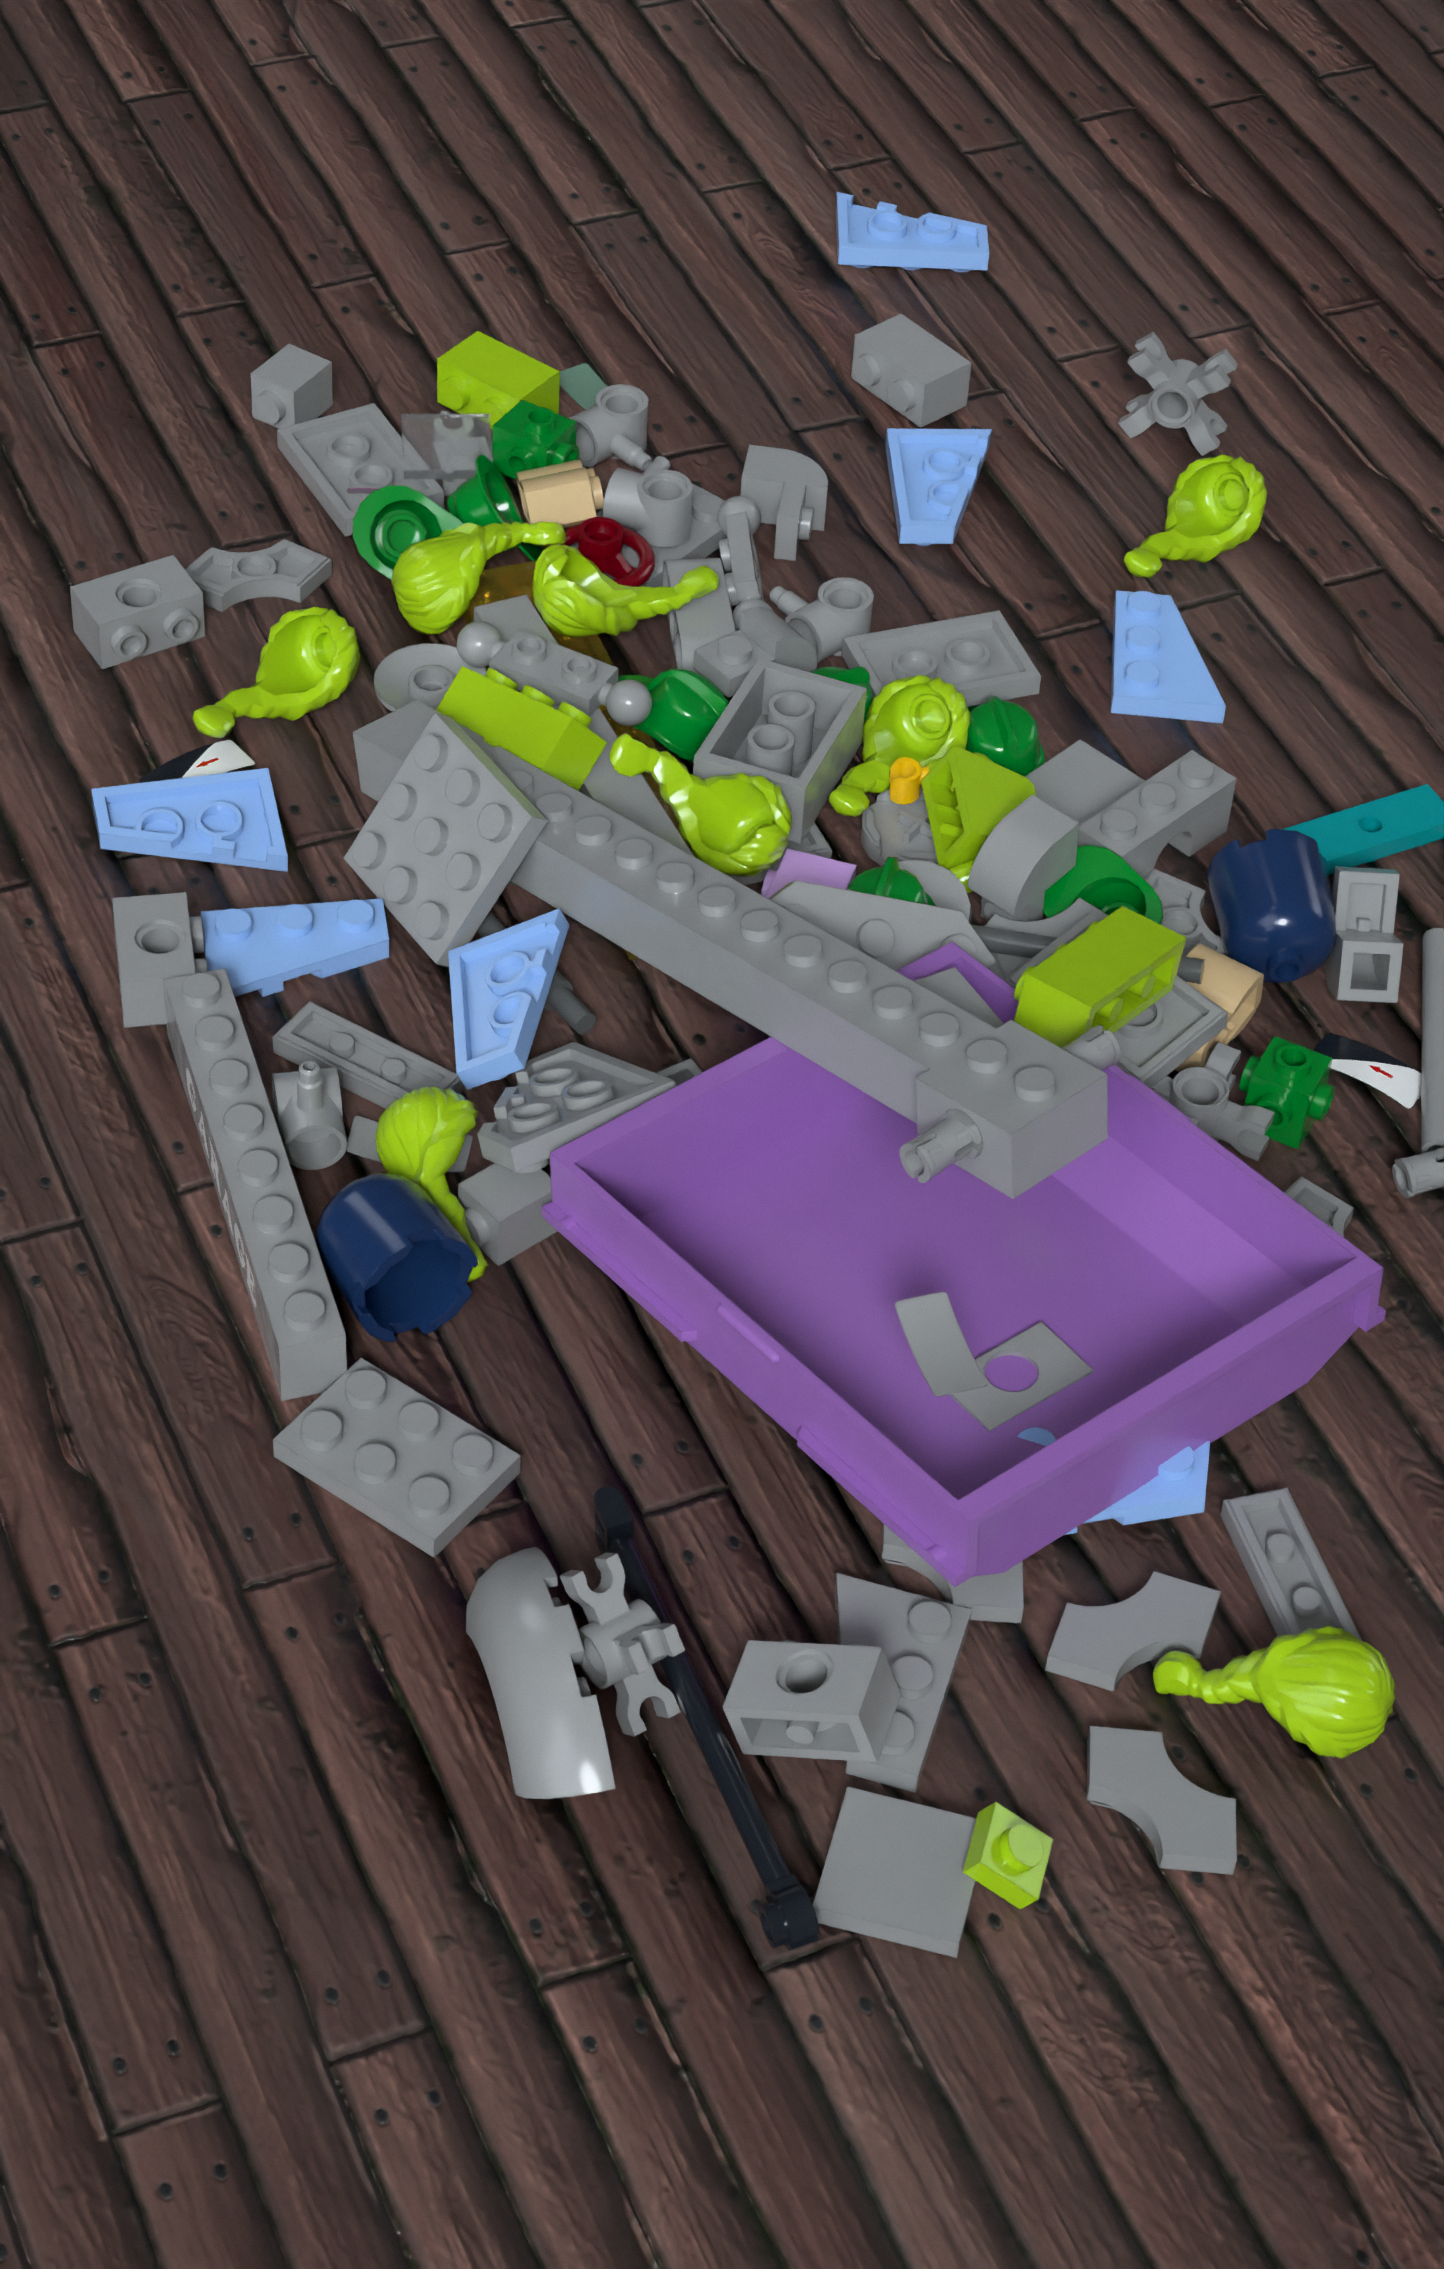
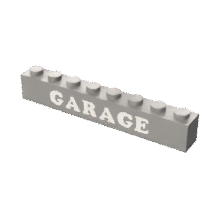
M226 969L163 979L167 1035L280 1399L285 1401L324 1393L347 1371L346 1333Z

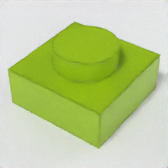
M994 1802L978 1812L963 1873L1021 1910L1039 1899L1053 1839L999 1803Z

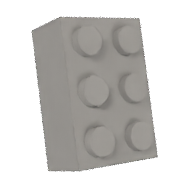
M758 658L695 754L693 775L704 780L712 776L732 775L743 772L749 776H764L774 784L779 785L781 793L792 813V828L789 832L788 840L801 844L862 743L867 688Z

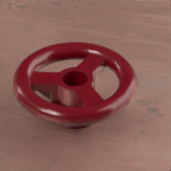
M593 517L579 525L564 530L566 539L564 544L561 545L571 546L578 542L577 549L581 554L591 560L602 573H608L617 578L613 579V581L620 585L641 587L654 571L655 554L648 541L639 533L622 526L614 519ZM623 544L630 547L637 554L639 564L636 568L629 565L622 556Z

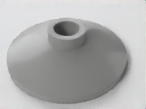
M438 643L416 644L396 650L381 661L374 674V690L379 701L391 712L415 700L436 710L462 666L483 676L487 670L485 667H473L465 663L458 654L457 647Z

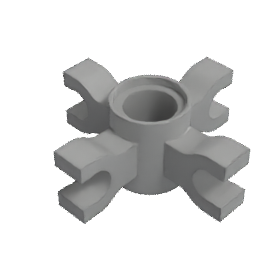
M1154 332L1137 340L1135 347L1139 352L1131 355L1127 363L1135 373L1146 379L1154 390L1149 394L1140 395L1128 401L1126 409L1130 413L1120 418L1118 422L1120 427L1130 439L1144 432L1155 422L1172 429L1184 427L1189 434L1192 444L1201 456L1218 448L1220 440L1216 436L1224 432L1228 425L1218 413L1209 409L1201 398L1228 387L1231 380L1227 374L1236 370L1238 363L1226 348L1214 354L1200 366L1184 359L1171 361L1164 345Z
M1218 1042L1211 1052L1205 1067L1184 1069L1174 1079L1166 1076L1151 1088L1188 1116L1191 1123L1218 1142L1221 1139L1228 1142L1242 1155L1259 1161L1267 1148L1270 1137L1266 1136L1265 1133L1273 1122L1275 1112L1260 1106H1241L1228 1101L1229 1092L1234 1086L1236 1076L1231 1073L1240 1059V1050Z
M604 1553L594 1558L601 1572V1582L595 1590L592 1591L588 1587L583 1571L570 1570L560 1575L566 1593L572 1600L583 1607L589 1622L578 1629L584 1648L583 1662L573 1665L580 1664L589 1680L599 1689H606L614 1685L617 1692L616 1717L623 1734L636 1736L647 1730L640 1717V1706L646 1698L649 1697L652 1700L656 1715L659 1717L671 1718L681 1712L673 1693L658 1681L652 1664L666 1658L667 1655L674 1657L684 1652L685 1648L675 1624L661 1623L652 1608L641 1599H636L627 1604L624 1597L625 1572L620 1558L616 1553Z

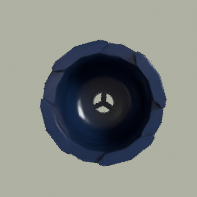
M1271 829L1265 832L1267 840L1252 842L1241 847L1240 840L1238 839L1229 842L1214 855L1207 869L1210 895L1226 956L1264 974V983L1277 984L1295 981L1310 975L1326 962L1336 944V919L1326 859L1319 852L1316 840L1298 831Z
M371 1174L357 1179L341 1189L324 1208L316 1232L317 1248L321 1261L351 1310L370 1336L386 1342H394L397 1340L394 1333H403L417 1327L420 1328L423 1334H429L452 1319L470 1298L472 1290L468 1286L467 1281L472 1271V1266L476 1267L478 1265L477 1257L433 1200L416 1182L397 1174Z

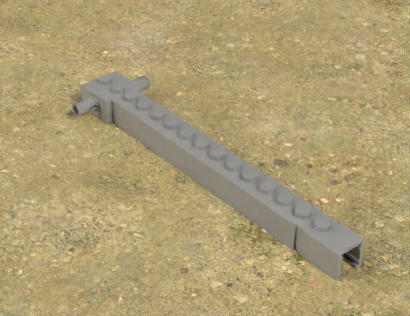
M415 700L353 731L362 793L378 802L380 801L434 713L441 714L440 712ZM457 723L548 820L510 881L557 909L560 908L563 913L916 1123L918 1136L904 1143L899 1153L904 1169L913 1179L918 1176V1182L926 1183L954 1163L1014 1199L1108 1139L1107 1074L1103 1070L1116 1064L1121 1057L1120 1045L1110 1030L1107 1029L1103 1032V1026H1094L1073 1042L1060 1048L1012 1020L995 1028L500 746H491L484 742L482 736Z

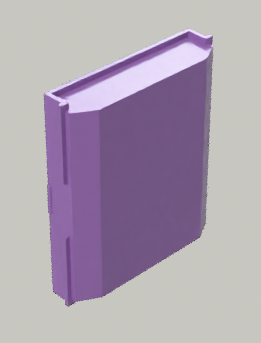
M953 942L897 970L898 973L915 981L956 967L1003 1023L1009 1020L1014 1021L1019 1002L1014 998L1015 989ZM769 1037L550 1152L552 1201L541 1207L542 1217L675 1337L681 1342H688L794 1437L797 1440V1446L954 1587H957L971 1577L1004 1573L1158 1476V1466L1186 1447L1190 1446L1194 1451L1207 1441H1210V1443L1214 1442L1310 1381L1358 1328L1367 1332L1383 1322L1386 1310L1378 1305L1384 1269L1381 1265L1191 1123L1188 1116L1132 1075L1129 1076L1115 1064L1103 1070L1107 1074L1108 1139L1012 1199L954 1163L926 1183L918 1182V1176L913 1179L904 1169L899 1153L904 1143L918 1136L916 1123L776 1039ZM937 1292H946L959 1327L974 1359L1042 1321L1086 1362L1094 1372L1004 1424L988 1431L950 1395L934 1396L909 1346L895 1308V1303L899 1300ZM1006 1355L989 1362L985 1368V1376L998 1389L1017 1392L1031 1387L1038 1378V1371L1029 1360L1019 1356ZM1037 1427L1051 1432L1056 1441L1045 1446L1017 1436L1028 1428Z

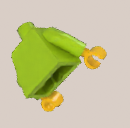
M954 745L942 758L929 760V766L921 767L916 760L902 757L898 758L890 768L889 796L891 801L902 805L915 802L920 796L922 785L938 865L950 870L965 886L967 893L973 892L968 888V880L982 845L1005 816L1032 794L1036 796L1034 784L1028 778L994 763L984 754L972 753Z

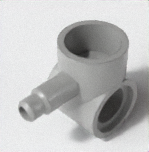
M617 384L607 386L597 393L594 406L569 417V419L576 421V445L579 448L578 459L581 460L582 465L592 467L608 458L623 460L630 466H635L639 470L645 471L647 466L652 463L651 456L644 452L647 446L649 399L645 392L631 385Z
M662 456L656 457L647 466L643 474L617 468L613 472L606 489L603 517L614 519L624 527L635 529L652 546H677L685 542L690 535L692 482L684 474L669 470L670 462Z
M845 577L828 580L820 586L817 600L810 604L794 592L787 591L781 586H776L770 591V601L787 615L785 622L807 639L815 648L817 663L832 655L842 656L843 638L870 633L874 594L871 588L862 581Z
M308 1060L300 1064L299 1071L273 1073L272 1095L275 1121L289 1163L299 1169L318 1170L338 1162L346 1152L347 1140L343 1123L342 1099L337 1068L320 1069L316 1062Z

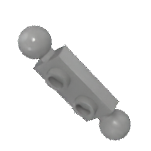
M734 496L727 499L720 506L717 515L720 529L728 536V538L718 542L725 572L732 571V573L724 574L730 606H736L732 612L736 631L740 629L741 611L754 607L772 610L764 602L758 552L753 538V534L759 528L761 514L756 503L745 496Z
M482 621L466 625L458 635L457 651L465 663L479 668L489 666V668L500 672L518 684L517 690L519 691L523 689L525 684L551 698L555 705L560 706L562 702H566L589 717L600 705H604L610 717L623 726L638 725L651 712L652 697L645 685L631 679L618 682L619 668L522 630H518L506 643L502 641L500 633L493 625Z

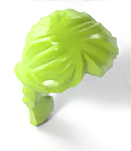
M1221 454L1190 463L1186 470L1179 474L1173 486V493L1168 498L1165 532L1150 535L1141 543L1139 548H1134L1126 553L1123 561L1129 572L1139 578H1152L1162 567L1160 559L1164 558L1169 561L1195 560L1205 563L1217 555L1232 550L1237 545L1249 540L1259 528L1268 493L1263 475L1255 469L1253 464L1246 462L1241 456L1234 459L1232 456Z
M541 521L532 524H521L519 522L509 524L504 522L482 527L473 523H464L453 530H445L439 537L411 544L401 553L393 569L392 586L396 595L398 609L407 623L417 632L425 635L440 634L453 626L467 612L471 600L478 589L480 575L488 559L508 548L515 547L521 542L542 547L552 544L561 545L565 542L566 533L562 525L555 522Z
M552 544L541 552L536 561L532 589L535 606L544 622L559 635L588 637L607 633L618 636L620 632L632 631L639 620L650 619L658 614L667 615L672 609L680 610L685 604H689L692 599L702 597L718 589L720 580L714 570L704 565L684 573L680 582L674 587L661 586L654 588L620 585L604 575L578 549L567 545Z
M311 607L285 613L281 616L279 622L270 628L268 642L261 650L256 684L250 688L230 691L214 705H206L201 709L195 710L192 719L197 730L209 737L223 738L231 732L235 725L236 717L246 716L251 719H275L282 717L289 721H295L305 714L316 711L327 703L336 700L349 686L358 670L361 655L357 636L355 635V628L349 626L346 619L338 616L333 609Z
M925 675L894 680L884 686L880 693L874 697L867 711V720L864 723L862 734L864 745L862 751L863 763L851 768L842 777L841 784L829 796L828 800L834 810L842 816L859 817L868 808L870 803L865 793H881L890 789V768L898 758H912L921 767L929 766V760L942 758L953 745L965 749L971 715L963 694L957 692L953 684L944 682L940 677L931 679Z
M627 733L622 734L614 741L609 753L612 767L619 774L629 777L640 775L643 772L651 773L656 782L659 783L660 794L663 800L670 804L679 821L680 835L687 841L693 855L697 859L725 875L746 877L756 876L775 864L782 856L785 847L788 845V835L792 828V813L781 793L779 785L774 784L764 776H749L743 772L732 775L712 776L703 780L698 776L689 774L686 766L677 761L668 751L659 752L655 748H649L642 742L634 740Z
M420 1087L419 1089H413L409 1093H404L401 1098L393 1101L382 1113L375 1134L376 1151L387 1174L403 1176L422 1187L468 1244L478 1260V1265L476 1267L472 1266L468 1283L483 1276L488 1264L478 1245L471 1239L466 1222L465 1209L461 1206L457 1197L449 1191L445 1173L456 1162L464 1144L465 1135L476 1125L475 1119L479 1111L475 1110L473 1102L465 1099L451 1088Z
M1330 1625L1320 1629L1309 1628L1297 1634L1278 1635L1269 1647L1253 1651L1248 1656L1240 1655L1234 1657L1223 1669H1213L1207 1672L1202 1669L1200 1662L1194 1655L1183 1651H1170L1158 1660L1153 1671L1154 1686L1160 1694L1190 1695L1193 1698H1202L1208 1704L1219 1705L1225 1703L1238 1704L1245 1699L1254 1703H1263L1268 1714L1288 1732L1294 1741L1307 1744L1311 1751L1319 1756H1331L1340 1759L1367 1747L1384 1731L1388 1716L1393 1713V1704L1396 1698L1394 1680L1383 1655L1370 1644L1359 1640L1350 1632H1346L1341 1627L1335 1628Z

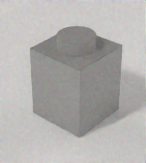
M287 344L251 373L252 417L278 429L317 419L333 406L332 362L292 344Z
M494 1163L458 1184V1201L465 1209V1217L471 1239L498 1266L558 1232L542 1217L541 1207L552 1201L551 1177L542 1169L530 1173H514L510 1169Z

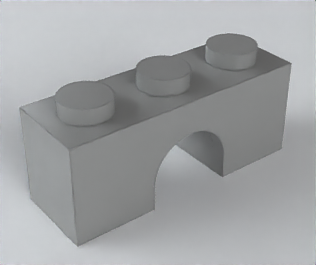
M1191 750L1079 825L1077 847L1092 845L1107 848L1123 858L1145 879L1151 870L1154 869L1160 853L1168 843L1190 857L1227 831L1237 778Z

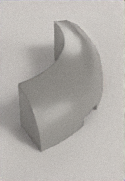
M538 1547L523 1549L497 1560L477 1580L467 1603L466 1633L470 1636L479 1653L496 1704L507 1749L515 1795L531 1799H552L615 1789L597 1697L596 1695L591 1696L589 1686L584 1677H576L573 1664L583 1662L584 1648L570 1605L562 1606L558 1597L551 1598L548 1588L558 1586L557 1575L548 1558Z

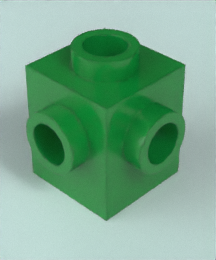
M522 399L493 425L492 462L499 472L516 479V472L578 460L579 448L576 445V421L554 413L548 408L537 406Z
M1276 1036L1273 1037L1261 1058L1254 1055L1251 1056L1243 1071L1239 1090L1247 1093L1244 1106H1260L1275 1112L1273 1122L1265 1135L1270 1137L1269 1139L1298 1150L1315 1120L1320 1122L1324 1120L1333 1101L1336 1088L1327 1084L1333 1058Z

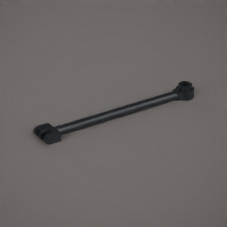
M610 1486L598 1489L594 1495L595 1541L601 1555L604 1553L618 1554L625 1572L624 1586L631 1601L636 1599L643 1600L652 1608L661 1623H673L634 1541V1520L621 1492ZM686 1649L674 1657L667 1655L666 1658L659 1662L766 1890V1900L768 1903L759 1905L758 1912L768 1943L773 1949L785 1945L789 1951L818 1942L820 1940L818 1936L820 1934L819 1924L808 1893L798 1882L795 1874L791 1875Z

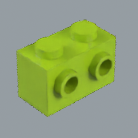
M476 331L437 358V402L493 430V425L522 399L559 414L560 371L480 331Z

